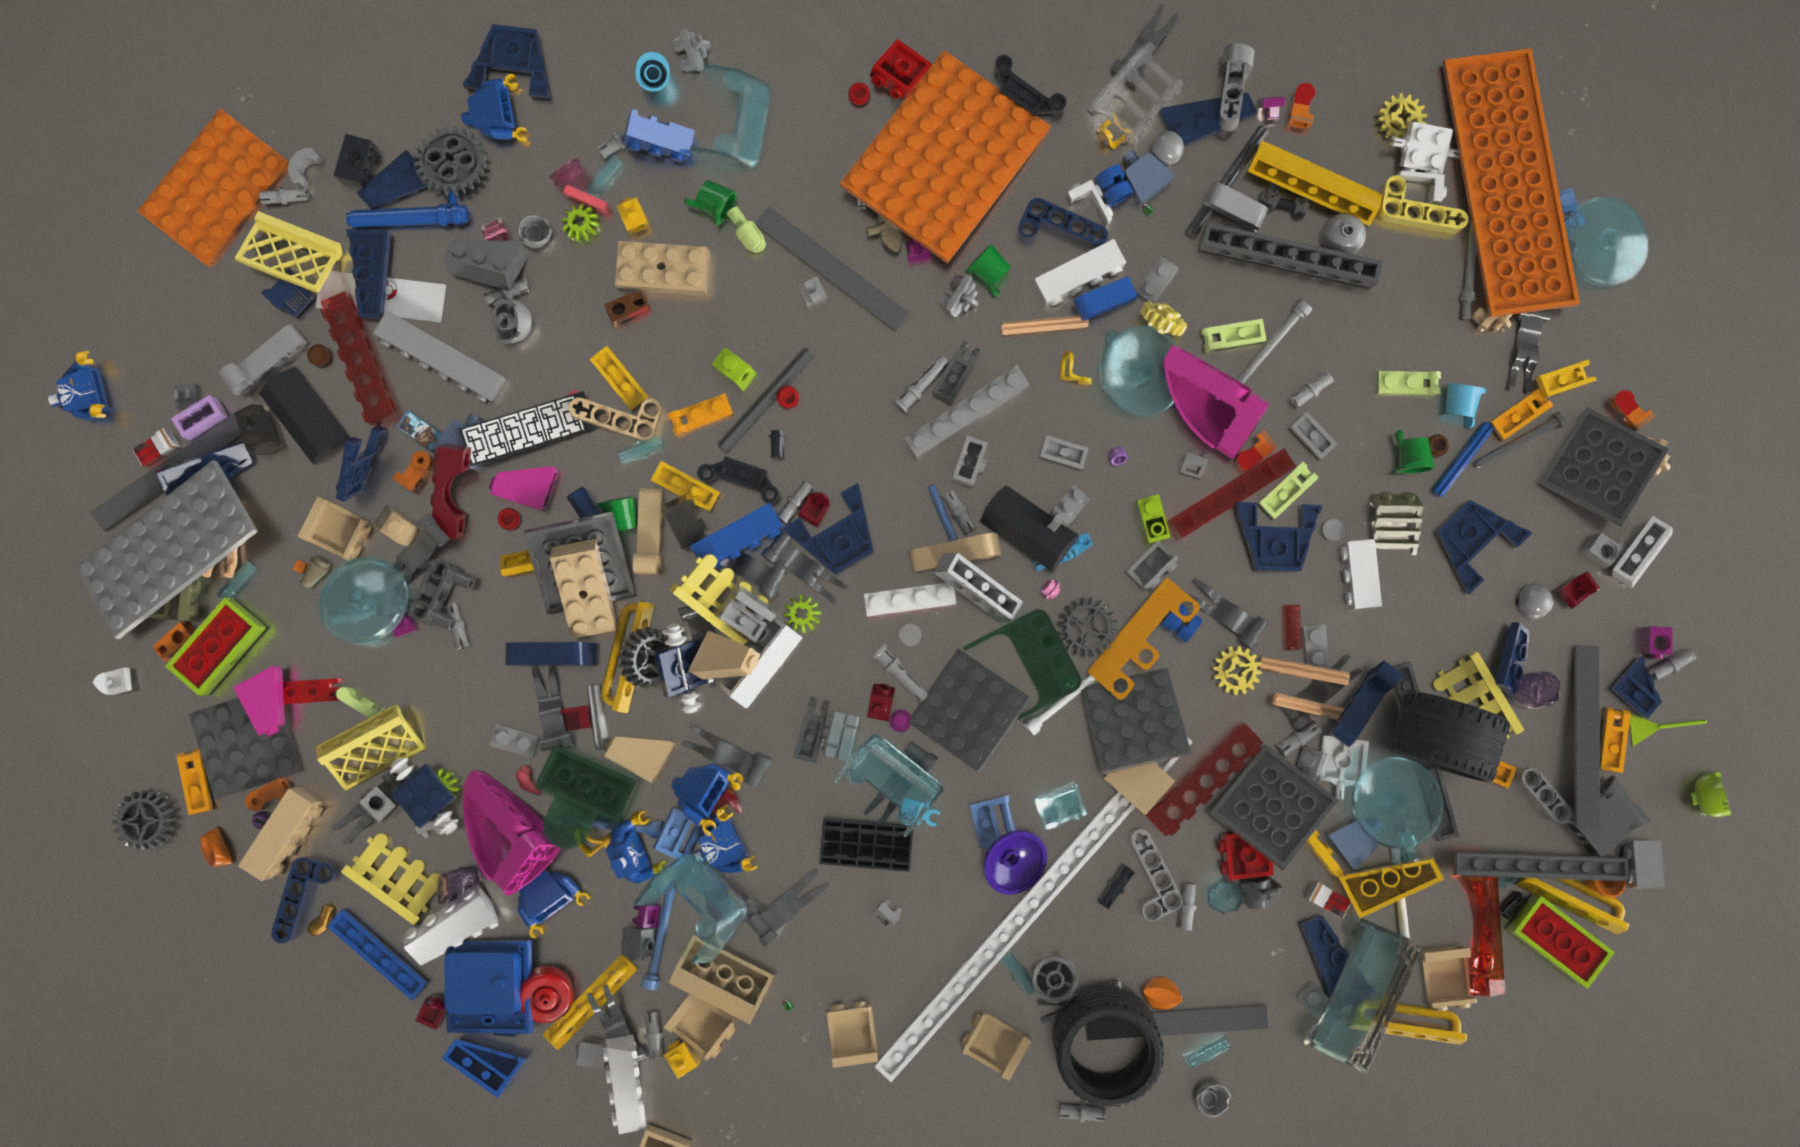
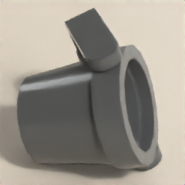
M1270 876L1241 879V888L1244 893L1246 907L1250 909L1268 907L1269 900L1280 894L1282 885Z

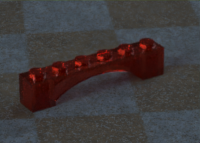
M1285 448L1174 516L1167 523L1177 539L1180 540L1235 506L1236 502L1243 501L1294 469L1296 465Z
M1463 876V881H1466L1472 896L1477 932L1475 959L1472 972H1469L1470 995L1493 997L1505 994L1498 877Z

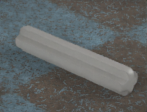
M590 684L586 688L594 746L596 750H603L608 741L600 685Z

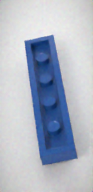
M342 909L327 926L411 1001L429 983L347 910Z

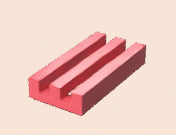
M566 185L563 192L568 199L579 204L582 203L586 207L590 206L593 210L604 215L608 213L610 207L607 202L569 185Z

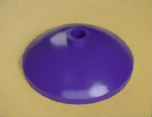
M1016 830L1002 835L989 847L984 858L983 873L987 883L997 892L1007 895L1018 894L1028 890L1041 878L1047 863L1046 848L1035 834L1028 831Z

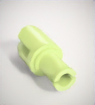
M738 206L731 208L727 212V216L736 226L735 234L747 250L754 253L763 251L766 241L754 221H747Z

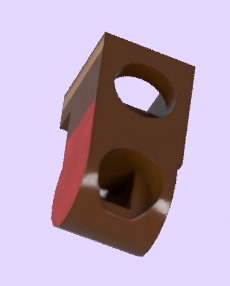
M636 291L604 304L613 327L650 308L643 291Z

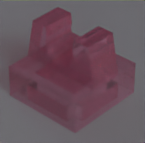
M502 217L481 226V232L485 240L495 241L494 237L496 235L502 236L504 241L508 240Z

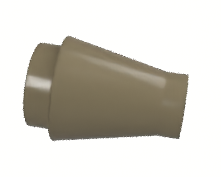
M316 554L313 558H310L300 583L311 589L330 570L329 566L331 563L324 557Z

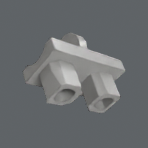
M687 29L680 30L681 36L672 42L677 52L686 51L687 57L679 60L682 71L697 70L702 72L706 70L703 58L708 56L706 50L711 47L710 41L703 40L701 35L695 36L694 32H687Z
M967 274L964 277L954 275L950 282V286L956 289L953 296L945 292L939 299V303L952 317L957 318L961 310L966 312L970 306L974 308L978 306L979 303L974 299L978 294L974 290L977 284Z

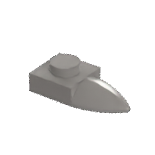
M1304 746L1297 767L1300 768L1301 772L1317 782L1327 754L1312 747Z

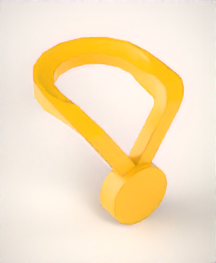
M1111 118L1100 125L1096 131L1107 140L1108 145L1114 150L1127 138L1128 127L1123 120ZM1111 123H1118L1122 126L1124 133L1121 138L1112 142L1113 136L1106 127Z
M1066 350L1061 358L1059 378L1063 381H1077L1081 385H1091L1092 378L1080 377L1072 373L1074 356L1072 351ZM1069 357V367H1068V375H1069V377H1066V376H1065V365H1066L1067 358Z
M582 826L574 829L576 843L587 857L594 855L603 846L607 848L610 843L611 833L605 835L602 839L591 838ZM580 831L589 842L598 845L589 850L581 840Z

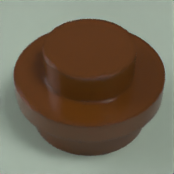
M315 344L309 348L307 358L311 364L323 366L329 361L330 352L326 346Z
M1435 434L1428 438L1432 456L1439 457L1448 451L1449 443L1443 435Z

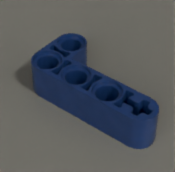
M1041 198L1030 200L1017 230V235L1021 241L1031 242L1037 236L1040 227L1043 226L1092 249L1105 244L1108 239V231L1104 226ZM1039 206L1043 212L1036 215L1032 213L1031 208ZM1059 215L1063 221L1057 224L1051 220V217ZM1079 224L1082 226L1083 231L1079 233L1074 232L1071 226ZM1030 226L1034 232L1027 235L1023 233L1022 227ZM1088 228L1090 229V232L1088 233V236L1085 237ZM1096 234H1100V239L1098 241H1095L1094 238Z
M506 643L505 665L595 666L597 665V643Z
M1385 660L1374 666L1361 682L1332 727L1330 734L1349 748L1357 740L1385 694L1398 684L1403 674Z
M308 855L296 858L293 861L271 931L272 939L275 942L286 943L296 938L313 882L325 884L336 880L339 876V867L335 863ZM303 860L309 865L307 872L301 869ZM324 867L330 870V877L328 879L322 874ZM296 882L302 886L300 894L294 890ZM290 904L295 907L294 916L288 913L287 909ZM283 928H285V932L288 933L287 936H284L285 933L282 931Z

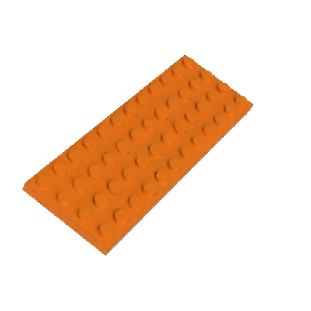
M1532 48L1445 59L1442 63L1489 317L1579 305V295Z

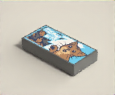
M409 409L395 427L432 453L435 452V449L432 448L433 445L443 434V432Z

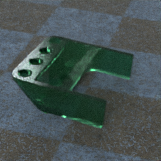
M1040 609L1033 610L963 647L967 651L998 634H1005L1011 639L1039 693L1038 703L1034 707L1022 712L1015 722L1075 692L1081 685L1080 674L1049 615Z

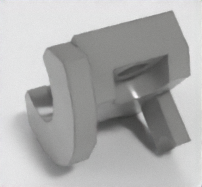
M313 148L301 149L291 157L288 164V174L294 184L298 183L300 186L307 188L309 183L304 177L305 168L310 164H321L323 159L315 153Z

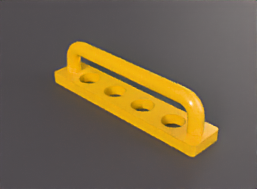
M639 601L638 604L630 603L620 613L601 688L602 700L607 705L613 706V711L628 713L635 687L632 683H628L625 680L626 677L620 675L615 698L610 696V689L618 661L617 656L620 653L619 647L622 645L629 614L631 612L636 613L631 633H636V629L650 627L654 604Z
M1536 878L1517 879L1516 886L1540 895L1549 902L1615 934L1628 930L1629 923L1623 921L1625 910L1622 903L1616 898L1605 897L1597 893L1589 885L1579 880L1556 879L1615 909V916Z
M620 955L572 1004L567 1014L555 1021L543 1033V1037L556 1050H559L594 1015L586 994L591 993L601 1008L607 1001L603 986L608 985L613 995L638 970V967L627 956Z
M1364 999L1357 1004L1355 1017L1349 1021L1350 1029L1458 1045L1467 1041V1034L1461 1033V1022L1458 1016L1446 1010L1434 1011L1432 1008ZM1370 1008L1445 1019L1451 1022L1452 1031L1364 1019V1010Z

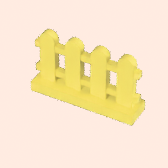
M706 554L702 559L698 556L695 560L698 564L688 577L683 575L680 578L683 583L679 586L674 582L669 590L731 640L744 645L747 640L717 618L728 599L735 600L732 591L722 604L716 601L726 587L731 590L736 587L731 583L734 578V572L730 568H723L720 572H717L714 569L717 559L712 554ZM711 573L715 578L705 590L701 589L699 585ZM741 581L738 583L739 585H741L742 587L751 592V586L749 583L745 581ZM695 591L700 594L697 600L691 596ZM757 595L758 598H760L768 604V600L765 596ZM711 605L717 608L715 613L709 610ZM747 606L746 609L753 613L754 610Z
M1475 650L1468 654L1470 660L1466 662L1464 659L1459 660L1460 665L1447 673H1444L1443 670L1437 672L1439 677L1434 680L1433 686L1438 691L1447 689L1451 695L1448 699L1467 704L1479 697L1483 704L1478 708L1495 714L1501 711L1504 718L1511 725L1509 732L1513 731L1517 735L1525 731L1502 691L1495 684V679L1478 651ZM1476 672H1478V674L1481 677V680L1476 681L1475 677L1473 676V674ZM1468 678L1472 685L1456 693L1453 685ZM1490 692L1493 699L1488 701L1485 693Z
M378 834L374 839L369 837L367 842L370 845L360 858L355 856L352 859L355 862L353 867L346 865L341 873L411 924L418 926L422 920L418 916L420 912L426 913L429 909L426 907V904L436 892L440 894L443 891L440 888L443 883V877L438 873H433L429 878L425 877L422 874L425 870V864L420 860L413 861L411 865L407 864L404 861L407 851L403 847H396L392 852L386 848L389 838L385 834ZM383 853L388 858L379 870L376 871L371 866L379 855ZM401 866L406 871L398 882L394 884L389 879L398 867ZM367 871L373 875L371 880L364 876ZM419 879L424 885L415 897H412L407 892ZM385 885L392 889L389 894L382 890ZM403 898L410 902L407 907L400 903Z

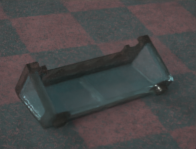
M1361 918L1360 922L1355 924L1352 931L1356 943L1319 1024H1315L1307 1029L1304 1044L1366 1075L1422 949L1412 939Z

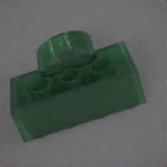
M554 745L534 786L537 791L554 798L543 822L546 838L557 848L573 849L586 840L596 817L617 826L620 825L638 787V782Z

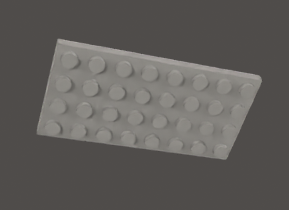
M212 460L79 564L76 569L113 637L120 639L258 531L220 465Z

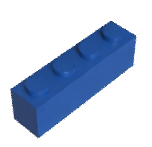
M767 503L690 547L696 558L699 556L702 559L706 554L714 555L717 559V564L714 567L716 570L721 567L720 562L728 558L729 561H732L741 556L740 551L748 547L750 551L761 545L760 540L768 537L770 540L779 535L782 524L771 504Z

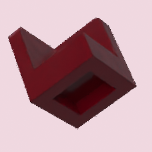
M589 705L560 709L561 714H564L566 731L592 728Z

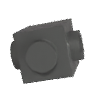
M636 926L623 928L621 955L630 956L632 961H644V957L653 956L655 928L643 929Z

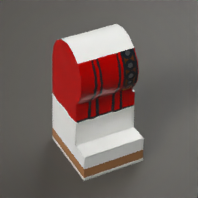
M162 428L155 432L156 435L133 449V453L142 467L149 466L181 448L171 430Z
M1315 880L1305 896V899L1342 918L1345 917L1352 904L1348 899Z

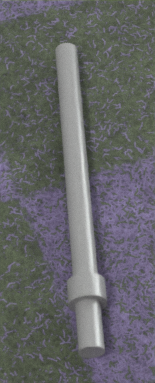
M1471 218L1465 287L1461 295V301L1463 302L1462 319H1471L1472 302H1475L1476 293L1473 290L1477 249Z

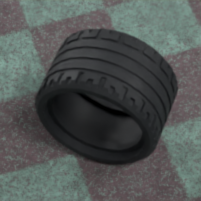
M1410 691L1405 694L1402 702L1403 706H1401L1399 712L1400 716L1396 722L1397 726L1394 729L1393 738L1389 746L1393 754L1435 769L1478 781L1490 782L1495 779L1500 756H1502L1504 750L1503 745H1505L1507 740L1506 735H1508L1511 726L1506 718L1469 704L1418 691Z
M1109 986L1089 988L1087 991L1080 992L1078 996L1072 997L1065 1004V1008L1061 1009L1056 1019L1057 1024L1054 1026L1053 1039L1058 1070L1069 1090L1072 1089L1073 1093L1083 1101L1087 1100L1088 1103L1092 1105L1097 1104V1106L1101 1107L1127 1105L1129 1102H1135L1139 1097L1146 1095L1145 1093L1150 1091L1152 1085L1157 1082L1164 1060L1163 1042L1153 1013L1147 1004H1143L1142 999L1134 993H1129L1126 989H1120L1115 986L1113 988ZM1105 1016L1127 1019L1135 1024L1145 1036L1142 1052L1136 1062L1128 1069L1111 1075H1100L1087 1071L1074 1060L1071 1054V1046L1079 1030L1088 1022Z

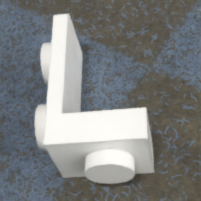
M1405 168L1396 175L1402 177L1405 182L1430 184L1428 204L1439 205L1446 198L1445 175L1438 174L1437 171L1428 170L1421 173L1416 172L1412 168Z
M1092 180L1084 184L1078 182L1069 188L1070 191H1068L1066 198L1070 205L1090 195L1105 225L1111 223L1113 212L1108 204H1104L1101 198L1103 194L1098 184L1094 185Z

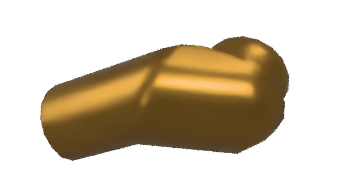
M328 905L322 906L320 915L311 921L307 927L310 935L317 936L327 929L333 907Z

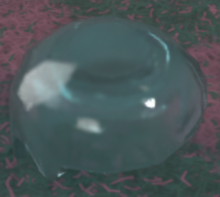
M1220 879L1208 887L1207 901L1213 910L1222 914L1231 911L1236 912L1243 904V893L1232 880Z

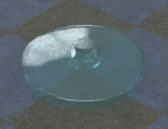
M1598 197L1581 204L1570 214L1565 227L1573 269L1580 278L1593 285L1608 287L1626 282L1640 271L1647 257L1649 243L1645 224L1634 208L1617 198Z
M1137 326L1118 333L1106 346L1100 363L1101 383L1110 401L1125 413L1135 416L1154 415L1166 410L1174 403L1166 380L1164 359L1171 346L1178 345L1168 334H1161L1150 326Z
M361 557L350 560L338 567L328 577L322 587L319 597L321 620L331 634L346 643L360 645L378 641L392 632L405 614L408 603L406 582L393 565L380 558Z
M1386 758L1370 765L1358 777L1352 793L1353 813L1360 828L1369 838L1385 847L1405 849L1423 843L1435 833L1443 817V796L1436 779L1422 765L1405 758Z

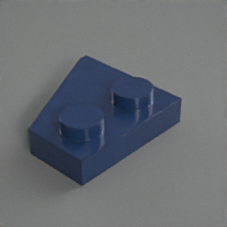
M1641 656L1633 662L1610 689L1641 717L1648 719L1662 701L1659 693L1654 688L1655 683L1652 676L1648 674L1644 664L1646 661Z

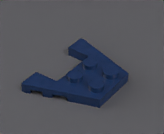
M492 24L480 48L481 52L477 60L473 62L471 72L468 78L465 79L463 87L476 90L483 81H486L487 69L531 74L529 96L550 99L537 30Z
M380 425L372 428L366 449L360 453L362 439L352 437L346 440L339 481L336 485V499L345 502L361 493L371 470V466H369L370 459L378 453L380 448L377 445L379 436H385L387 428Z
M858 483L840 493L852 514L817 535L811 537L800 518L783 527V530L835 575L874 552Z
M1471 500L1464 503L1436 531L1467 594H1471L1484 581L1469 562L1499 532L1515 548L1519 547L1532 534L1531 531L1519 527L1514 522L1496 515L1493 511Z
M1236 502L1235 508L1255 571L1300 572L1310 546L1309 542L1312 532L1315 531L1318 514L1322 510V505H1300L1299 528L1257 526V503Z

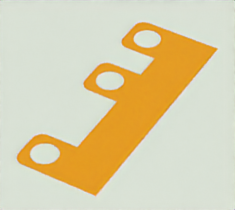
M1167 577L1117 635L1115 642L1110 644L1111 648H1106L1104 653L1087 672L1116 698L1124 699L1134 688V682L1120 669L1129 658L1142 669H1150L1160 654L1146 641V638L1169 611H1172L1183 622L1191 621L1200 610L1199 603ZM1185 601L1191 602L1194 607L1193 612L1188 616L1182 615L1179 611L1180 604ZM1149 649L1153 653L1151 662L1142 663L1139 660L1140 651ZM1120 678L1125 679L1128 683V688L1123 693H1118L1114 689V682Z

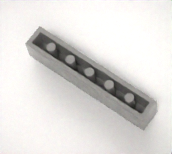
M389 311L385 312L373 334L379 337V343L388 348L391 345L397 347V353L409 359L410 355L417 359L416 364L427 370L429 366L437 370L435 372L437 376L446 381L448 377L455 380V386L465 392L469 388L475 392L473 396L483 402L487 399L493 402L506 381L498 373Z
M1016 365L904 439L905 444L915 459L918 460L1027 389L1029 382Z

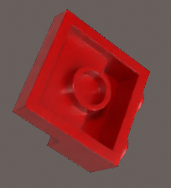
M896 39L873 65L869 76L876 86H884L888 89L894 99H902L904 101L932 66V63L899 39Z
M1234 832L1220 834L1221 839H1217V849L1219 853H1222L1223 862L1219 863L1221 875H1225V879L1237 880L1274 875L1273 863Z

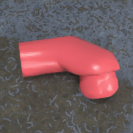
M521 766L516 771L515 776L521 789L540 796L544 786L531 781L529 776L530 768Z

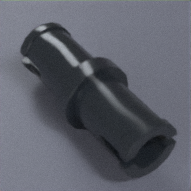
M1123 864L1113 881L1110 880L1108 882L1109 886L1098 902L1110 910L1119 894L1124 893V887L1135 872Z

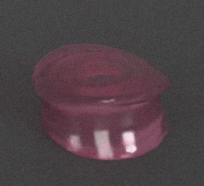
M574 158L552 172L549 179L553 180L556 187H559L582 174L586 168L580 164L579 158Z

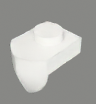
M123 667L100 673L94 678L92 683L100 692L107 695L132 690L130 668Z

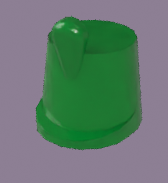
M707 180L699 189L695 201L686 197L684 204L703 210L714 218L716 225H721L728 217L727 212L733 208L737 193L732 189Z
M991 243L968 266L965 272H972L984 281L991 293L996 297L1000 294V291L994 285L1011 266Z
M1395 431V438L1399 446V467L1395 469L1396 473L1416 474L1435 469L1428 438L1419 437L1403 440V431Z
M634 496L597 503V507L602 508L603 513H614L618 531L637 527Z

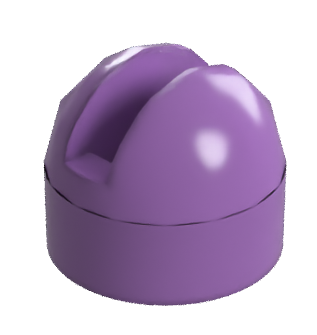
M1116 446L1117 448L1115 449L1111 448L1109 451V459L1112 465H1121L1128 459L1126 451L1120 446Z
M266 811L255 813L252 817L253 826L257 829H262L265 824L257 822L256 818L267 822L271 815Z

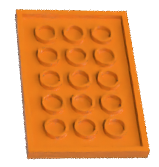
M220 108L137 212L202 263L209 266L261 202L260 191H269L287 170L289 161Z

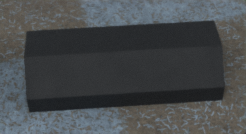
M295 366L278 373L266 382L259 392L260 396L312 464H316L350 438Z
M1007 485L994 495L986 506L980 520L985 526L998 533V535L1051 572H1054L1079 538L1077 533L1062 524L1053 532L1047 526L1054 517Z
M823 818L819 864L910 872L914 826Z

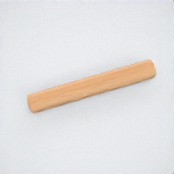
M1080 315L1002 322L1001 333L1002 335L1086 328L1089 325V320L1082 321Z
M1265 656L1261 657L1260 669L1342 685H1348L1349 672Z
M1275 693L1272 699V703L1276 706L1337 720L1345 709L1281 693Z

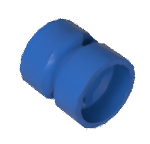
M1119 164L1107 168L1094 178L1100 189L1105 191L1103 196L1109 206L1122 202L1134 193L1129 181L1124 180L1125 174Z
M1180 604V613L1184 616L1190 615L1188 608ZM1169 611L1160 625L1170 632L1176 631V636L1187 643L1197 631L1203 619L1195 615L1191 621L1184 622L1185 625H1182V620L1172 611Z

